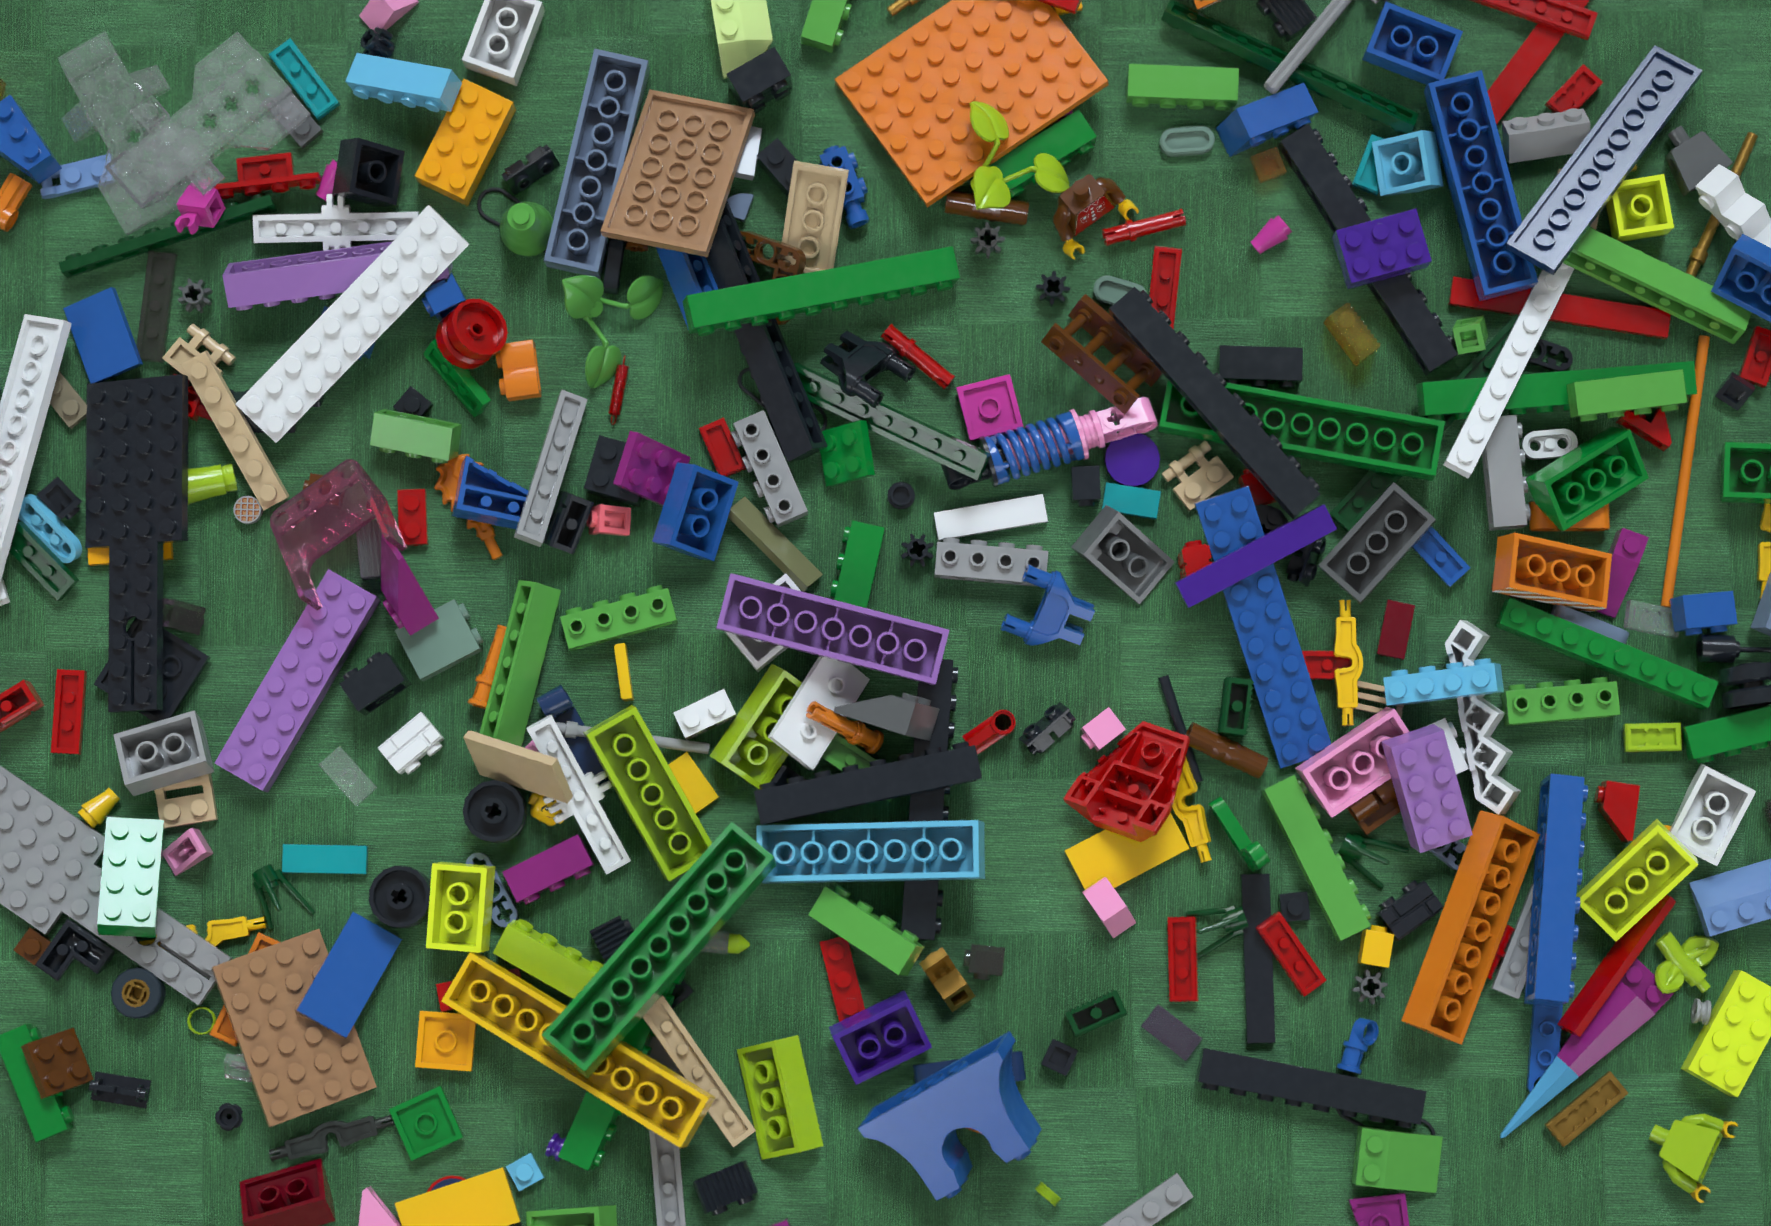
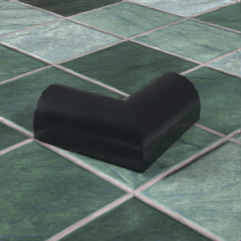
M67 919L35 966L56 981H60L74 959L99 974L110 963L115 950L72 920Z

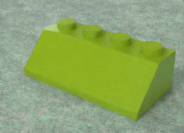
M771 664L710 754V757L759 790V785L770 783L789 754L770 740L768 736L802 682L784 669Z
M798 1035L737 1049L761 1159L799 1153L824 1146Z

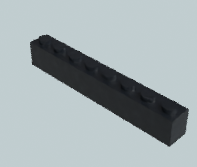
M969 742L953 744V750L942 752L941 747L925 750V756L914 758V754L909 753L897 756L898 761L887 763L886 759L869 762L870 767L859 769L858 765L843 767V773L832 775L831 770L815 773V779L804 781L803 776L787 779L786 785L776 786V782L759 785L760 790L754 791L760 824L768 825L982 780L975 745L969 746Z
M1201 1048L1196 1081L1202 1082L1201 1088L1218 1091L1219 1086L1230 1088V1094L1245 1097L1246 1092L1249 1091L1258 1093L1257 1099L1271 1102L1274 1101L1275 1096L1285 1098L1286 1105L1301 1107L1302 1102L1313 1104L1312 1110L1328 1113L1330 1107L1341 1109L1340 1115L1357 1118L1358 1113L1368 1114L1369 1121L1385 1123V1118L1396 1120L1395 1126L1410 1129L1413 1128V1123L1421 1125L1427 1092Z

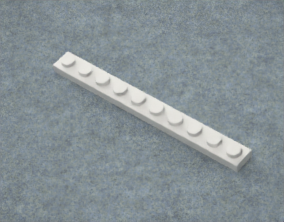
M1562 263L1554 275L1542 269L1538 277V283L1532 288L1443 464L1447 468L1466 478H1469L1574 268Z

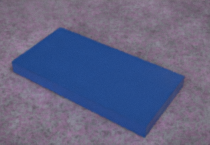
M352 912L296 1011L343 1038H347L402 939Z

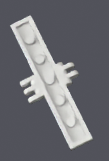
M327 194V205H322V213L253 215L254 243L323 242V251L352 247V241L395 240L420 213L419 211L351 213L350 205H345L344 197L338 196V205H334L333 194Z
M552 715L527 727L526 729L539 753L558 758L573 795L568 804L556 800L557 803L548 807L550 814L560 809L562 810V813L553 817L555 823H559L572 815L575 816L606 875L630 862L628 854L599 803V800L605 797L603 792L612 787L610 781H606L601 785L598 784V782L607 777L605 771L593 775L592 772L583 774ZM546 796L542 798L545 804L555 800Z

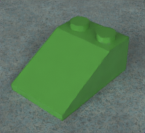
M1358 1126L1351 1182L1360 1186L1436 1193L1443 1137Z
M616 1205L526 1212L527 1226H617Z

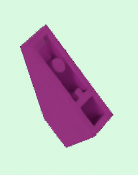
M1625 528L1616 531L1608 552L1612 554L1607 608L1595 612L1611 618L1616 617L1640 564L1649 537Z

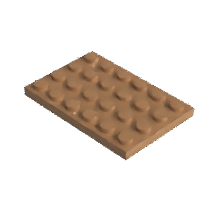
M649 89L601 228L602 236L708 257L755 117L754 109Z
M319 929L211 967L269 1128L377 1087L354 1025L347 1038H343L296 1011L328 955Z

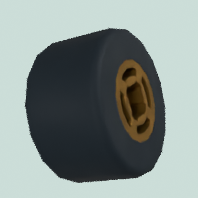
M145 968L127 969L116 978L111 990L112 1003L117 1011L125 1017L134 1019L150 1017L158 1012L164 1004L166 995L163 981Z

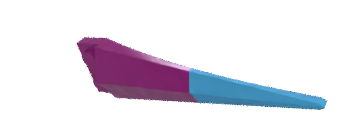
M1636 958L1580 1037L1574 1034L1570 1035L1554 1058L1553 1063L1549 1065L1503 1129L1500 1138H1505L1646 1023L1674 993H1662L1656 985L1655 975Z

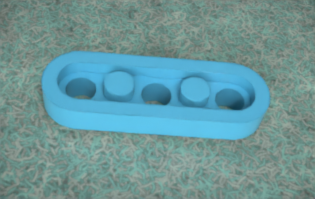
M33 494L25 495L18 517L19 520L23 521L63 563H70L78 559L82 553V545L79 539L40 498Z

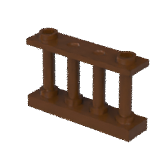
M1085 294L1068 315L1073 320L1064 329L1055 323L1041 343L1122 413L1126 414L1140 396L1135 390L1144 381L1152 387L1161 377L1162 373L1110 314ZM1081 327L1094 337L1085 347L1072 337ZM1102 345L1114 355L1106 365L1093 355ZM1123 363L1135 373L1127 383L1114 374Z

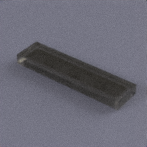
M148 252L137 338V349L142 361L164 363L162 357L166 353L178 255L175 253Z

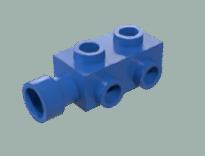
M832 146L823 151L824 154L819 155L821 162L819 165L834 167L832 162L841 160V166L836 168L849 170L847 184L852 189L846 192L843 207L847 213L845 218L849 228L854 229L867 224L870 220L866 210L862 209L860 203L865 201L864 194L868 193L863 178H857L854 169L858 168V164L853 152L848 154L845 146L840 148L839 146Z

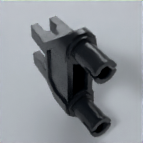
M845 331L840 335L839 340L843 343L839 346L830 343L824 347L823 352L827 355L820 362L821 365L838 377L843 393L849 397L857 396L873 408H876L881 403L884 393L868 384L881 372L889 370L904 382H908L916 372V367L899 358L896 349L882 342L864 341L849 331Z

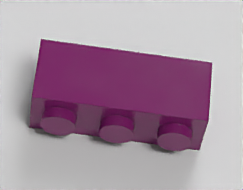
M577 834L502 873L516 902L521 903L524 901L525 905H528L541 898L539 893L547 889L550 892H554L566 886L565 880L573 876L578 880L590 874L589 868L595 865L581 836Z

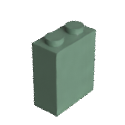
M453 599L434 609L439 619L411 636L405 627L395 630L421 681L424 682L482 651L479 644L483 643V639L476 627L471 629L467 619L471 618L464 603L459 605Z

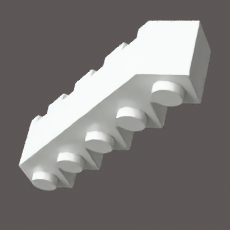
M1718 164L1695 186L1700 196L1699 202L1718 219L1732 238L1738 240L1744 234L1771 248V218L1765 204L1745 193L1737 174Z
M1460 620L1445 642L1450 663L1463 662V667L1474 666V660L1490 636L1470 622ZM1484 695L1457 698L1462 732H1464L1467 747L1466 754L1474 783L1475 799L1498 815L1506 814L1521 792L1498 776L1513 752L1490 737L1506 713L1483 698Z

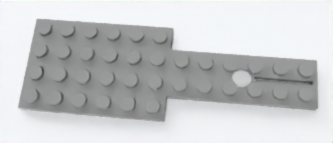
M0 765V904L46 935L50 933L61 915L65 913L191 1001L201 1005L216 984L211 967L230 961L233 958L159 907L156 929L157 938L151 945H141L136 937L98 935L97 918L102 868L97 866V863L103 856L105 836Z

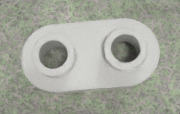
M1569 429L1533 431L1522 439L1521 449L1524 450L1525 457L1531 460L1560 458L1577 448L1578 440L1576 435ZM1559 439L1566 442V448L1562 449L1558 446L1557 442ZM1531 442H1536L1539 445L1538 451H1533L1530 448Z

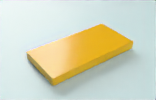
M1170 813L1158 833L1143 842L1103 830L1064 852L1084 890H1086L1104 877L1115 888L1190 848Z
M504 1167L395 1203L402 1226H509L521 1221Z

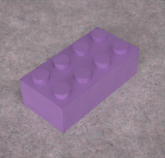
M1432 724L1381 741L1410 846L1422 853L1472 836V830L1444 730Z

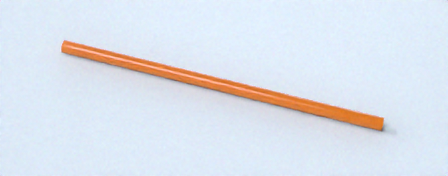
M1700 335L1698 339L1695 360L1697 394L1690 396L1661 606L1671 608L1670 599L1674 595L1710 337Z

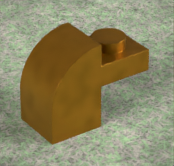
M943 947L936 952L930 953L919 963L952 1012L975 997Z

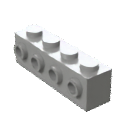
M760 411L733 423L735 431L731 432L737 448L743 446L746 456L742 457L748 473L753 471L757 481L753 482L758 497L764 496L768 506L764 510L769 522L775 521L777 527H781L808 515V510L765 411Z
M1516 415L1500 416L1482 452L1489 531L1523 528L1531 518L1530 506L1525 504L1524 493L1528 492L1526 477H1522L1521 467L1525 465V453L1519 446V439L1522 438V424L1517 422Z
M943 538V542H937L934 578L1036 586L1022 581L1024 571L1027 572V565L1030 564L1047 572L1048 551H1042L1043 546L1026 545V549L1015 548L1013 543L1000 542L998 547L987 546V541L971 540V544H960V539Z

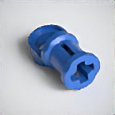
M1365 1018L1356 1020L1352 1027L1349 1041L1343 1042L1345 1048L1341 1063L1337 1064V1068L1361 1075L1360 1065L1363 1054L1367 1052L1368 1046L1374 1044L1378 1037L1379 1029L1375 1021ZM1367 1026L1365 1037H1363L1365 1027Z

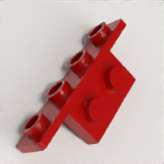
M291 152L237 158L238 182L209 185V188L217 189L221 199H230L234 197V194L238 193L254 196L261 194V191L272 190L274 193L287 192L289 187L299 186L300 189L304 190L316 188V184H320L322 177L319 172L295 175L293 155Z

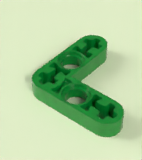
M1221 796L1208 803L1212 813L1252 872L1261 869L1271 862L1259 842H1251Z

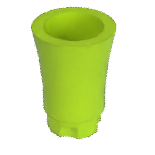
M233 464L188 468V505L238 490Z

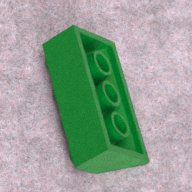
M1609 427L1526 478V482L1535 504L1560 531H1565L1649 479L1631 430Z

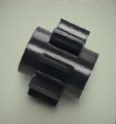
M378 27L375 30H367L360 41L361 47L365 49L362 54L389 58L395 48V44L390 41L393 34Z
M1053 271L1052 276L1048 278L1042 274L1041 280L1043 285H1036L1035 288L1037 291H1042L1039 301L1041 302L1044 299L1050 301V307L1057 300L1064 303L1065 298L1062 293L1070 292L1069 287H1064L1067 277L1064 276L1061 279L1056 277V271ZM1048 284L1052 287L1058 286L1057 294L1054 291L1047 292Z
M910 534L911 542L909 544L902 542L901 544L903 548L907 549V552L903 553L901 558H909L911 560V568L914 566V563H920L924 568V560L926 558H934L931 553H928V549H931L934 543L926 544L924 541L925 534L920 539H915L914 535ZM917 544L919 548L924 547L921 557H918L916 554L911 555L910 552L913 551V545Z

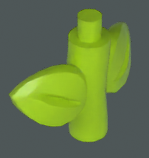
M1669 931L1655 942L1666 958V961L1659 964L1655 971V982L1662 993L1670 994L1676 992L1683 986L1684 980L1691 987L1696 985L1701 993H1704L1711 987L1704 979L1707 974L1701 967L1709 964L1714 958L1719 946L1717 940L1706 936H1692L1681 946L1675 936Z

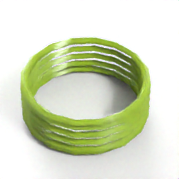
M206 1007L193 1009L187 1018L189 1029L198 1035L210 1033L216 1022L214 1012ZM199 1009L209 1011L213 1017L211 1028L204 1033L195 1031L191 1025L192 1014Z
M1040 1182L1039 1186L1035 1188L1039 1194L1054 1206L1058 1205L1057 1203L1062 1200L1043 1182Z

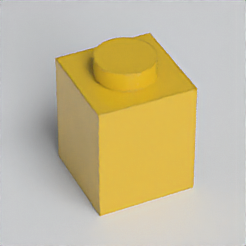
M1371 925L1370 930H1363L1357 963L1389 968L1394 934L1387 933L1388 928L1375 925Z

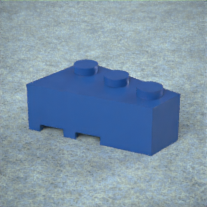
M1305 83L1236 108L1216 127V130L1229 157H1232L1251 147H1256L1273 137L1274 139L1287 134L1290 129L1296 127V130H1299L1305 125L1311 124L1310 119L1318 113V110Z
M9 95L0 101V156L40 184L62 169V167L14 98Z
M466 455L461 464L452 516L516 530L528 490L514 482L511 483L498 476L495 471L484 468Z

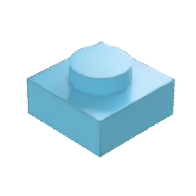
M532 1152L506 1166L518 1191L545 1177Z

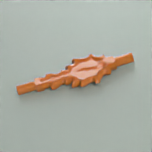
M469 454L458 455V457L449 460L448 463H442L436 468V471L440 472L441 475L434 488L435 490L442 491L444 505L448 502L451 503V512H453L461 464L466 455L469 457ZM476 462L477 464H479V465H481V466L484 465V464L481 463V462ZM467 519V529H476V536L480 538L481 542L485 543L492 559L496 560L502 557L503 554L494 538L495 531L491 524Z

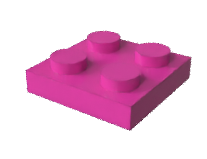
M1010 374L956 387L970 442L979 440L981 436L991 437L996 433L1004 434L1009 429L1015 431L1016 427L1019 426L1024 428Z

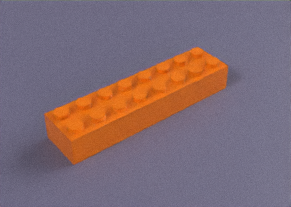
M1481 810L1401 1020L1439 1038L1462 1045L1540 836V834L1504 816Z

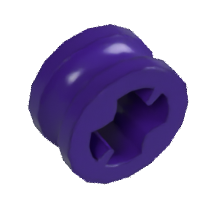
M555 1133L547 1146L545 1156H554L555 1160L559 1162L562 1158H559L558 1155L566 1137L562 1139L560 1134Z

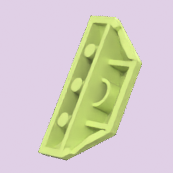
M711 0L723 79L727 78V73L766 52L773 42L766 0Z

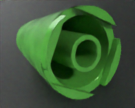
M534 202L517 203L510 207L501 219V239L504 245L515 254L523 256L539 255L547 249L553 218L547 209L540 204Z

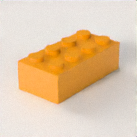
M463 79L451 112L447 111L415 174L418 183L468 206L516 112L513 101Z

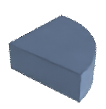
M741 193L727 199L735 219L745 222L754 195Z

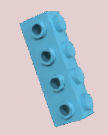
M361 53L356 54L345 81L353 90V94L359 98H377L388 104L392 103V101L399 102L410 108L421 106L433 112H439L440 110L451 112L462 82L452 69Z
M1490 658L1474 660V666L1463 667V662L1446 664V669L1436 670L1435 666L1418 668L1419 673L1408 674V670L1391 671V677L1383 678L1387 706H1400L1504 692L1501 664L1491 663Z

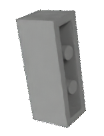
M1573 108L1564 112L1542 113L1538 116L1515 117L1512 120L1502 121V148L1509 163L1573 154L1590 132V120L1584 109Z

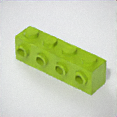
M522 919L512 920L507 925L493 951V954L572 999L578 995L603 966L600 962H590L583 958L582 953L575 948H566L560 945L554 936L537 932L533 929L532 924Z

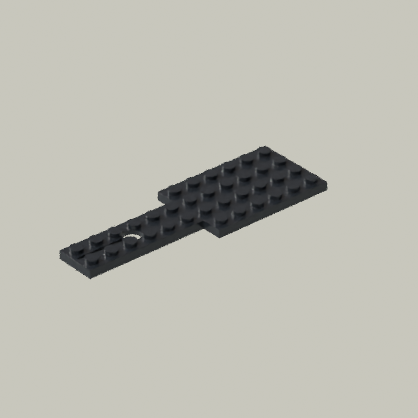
M183 374L87 384L85 548H109L108 712L110 713L163 710V544L188 541V376ZM132 617L142 621V631L138 632L135 638H131L126 631L127 623Z

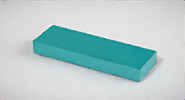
M291 38L268 54L317 120H320L340 105Z
M283 844V873L367 874L368 846Z

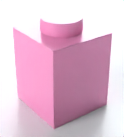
M1108 707L1081 728L1084 733L1081 735V738L1089 749L1095 747L1099 751L1126 729Z

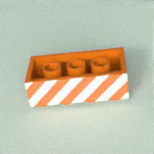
M1519 533L1500 536L1497 540L1492 592L1553 605H1563L1586 612L1606 609L1612 554Z

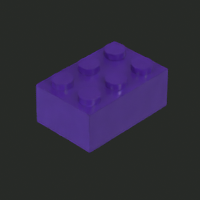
M1416 208L1336 230L1332 236L1347 290L1427 268L1432 262Z
M905 990L829 1027L831 1035L856 1085L932 1048Z

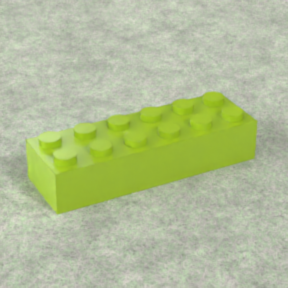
M631 705L583 732L664 878L671 881L687 872L712 842L635 706Z

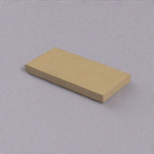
M794 161L782 243L797 247L804 252L806 264L803 273L834 268L849 174L847 169ZM782 255L781 259L790 261L791 265L796 263L793 256Z
M468 730L463 738L479 775L506 782L507 784L567 804L572 799V792L558 758Z

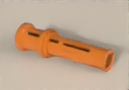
M497 625L482 674L476 676L475 681L477 685L473 697L468 700L470 705L486 710L507 628L505 626Z
M813 701L806 710L808 712L806 714L807 718L817 721L823 726L845 736L848 743L860 745L869 754H875L881 748L884 740V735L881 731H873L867 728L862 721H851L816 701Z

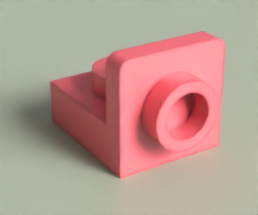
M603 504L593 506L586 522L587 527H589V534L629 536L631 508Z

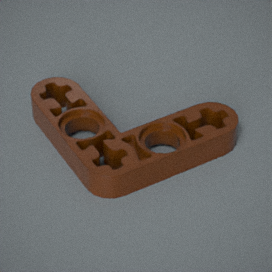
M740 231L747 243L756 244L755 249L747 248L751 259L775 268L772 279L803 274L806 257L801 249L751 231ZM767 244H770L774 250V254L769 260L763 254V249ZM782 255L793 256L796 263L791 265L790 261L781 259ZM776 318L778 325H784L790 321H779V318Z

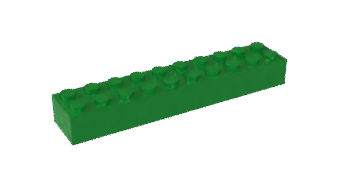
M1168 380L1159 432L1225 444ZM1227 383L1225 386L1231 395L1234 393L1239 395L1246 404L1243 408L1250 416L1254 413L1264 424L1262 429L1268 436L1273 434L1283 446L1281 450L1285 455L1433 481L1436 476L1445 421Z
M731 822L542 1034L545 1043L588 1079L775 868V857Z

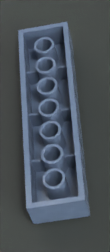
M594 49L544 257L547 267L601 278L610 238L602 236L601 228L636 130L650 71L648 60Z

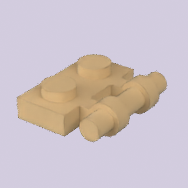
M194 323L187 329V333L193 339L187 343L179 337L162 357V359L183 375L187 374L181 364L199 355L200 353L197 350L202 345L212 352L210 356L215 365L222 360L228 366H231L236 360V357L229 352V348L226 345L217 343L210 337V333L206 329H200ZM218 368L220 374L223 375L224 372Z
M1207 441L1202 442L1198 446H1192L1188 450V454L1179 461L1174 460L1168 465L1169 468L1161 473L1167 482L1174 477H1177L1180 481V484L1173 488V491L1189 512L1195 508L1194 503L1207 499L1234 478L1218 456L1209 462L1206 460L1204 455L1212 449ZM1196 462L1200 469L1188 477L1184 470Z

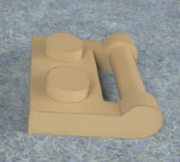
M211 773L154 790L159 820H164L165 829L218 820ZM203 786L204 793L171 799H167L166 791Z

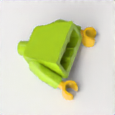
M1707 1114L1685 1116L1681 1121L1674 1120L1670 1130L1655 1125L1649 1140L1662 1145L1659 1156L1663 1159L1664 1170L1674 1184L1687 1193H1691L1692 1198L1696 1201L1704 1203L1698 1197L1699 1191L1704 1189L1711 1193L1708 1187L1702 1185L1704 1177L1722 1137L1735 1138L1734 1135H1730L1727 1132L1728 1126L1738 1127V1124L1733 1121L1723 1122V1120Z

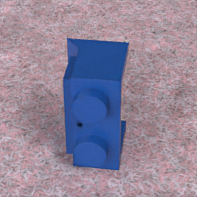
M452 272L447 282L443 280L428 287V292H425L426 296L421 298L428 314L431 317L436 316L439 321L449 312H452L461 302L466 301Z

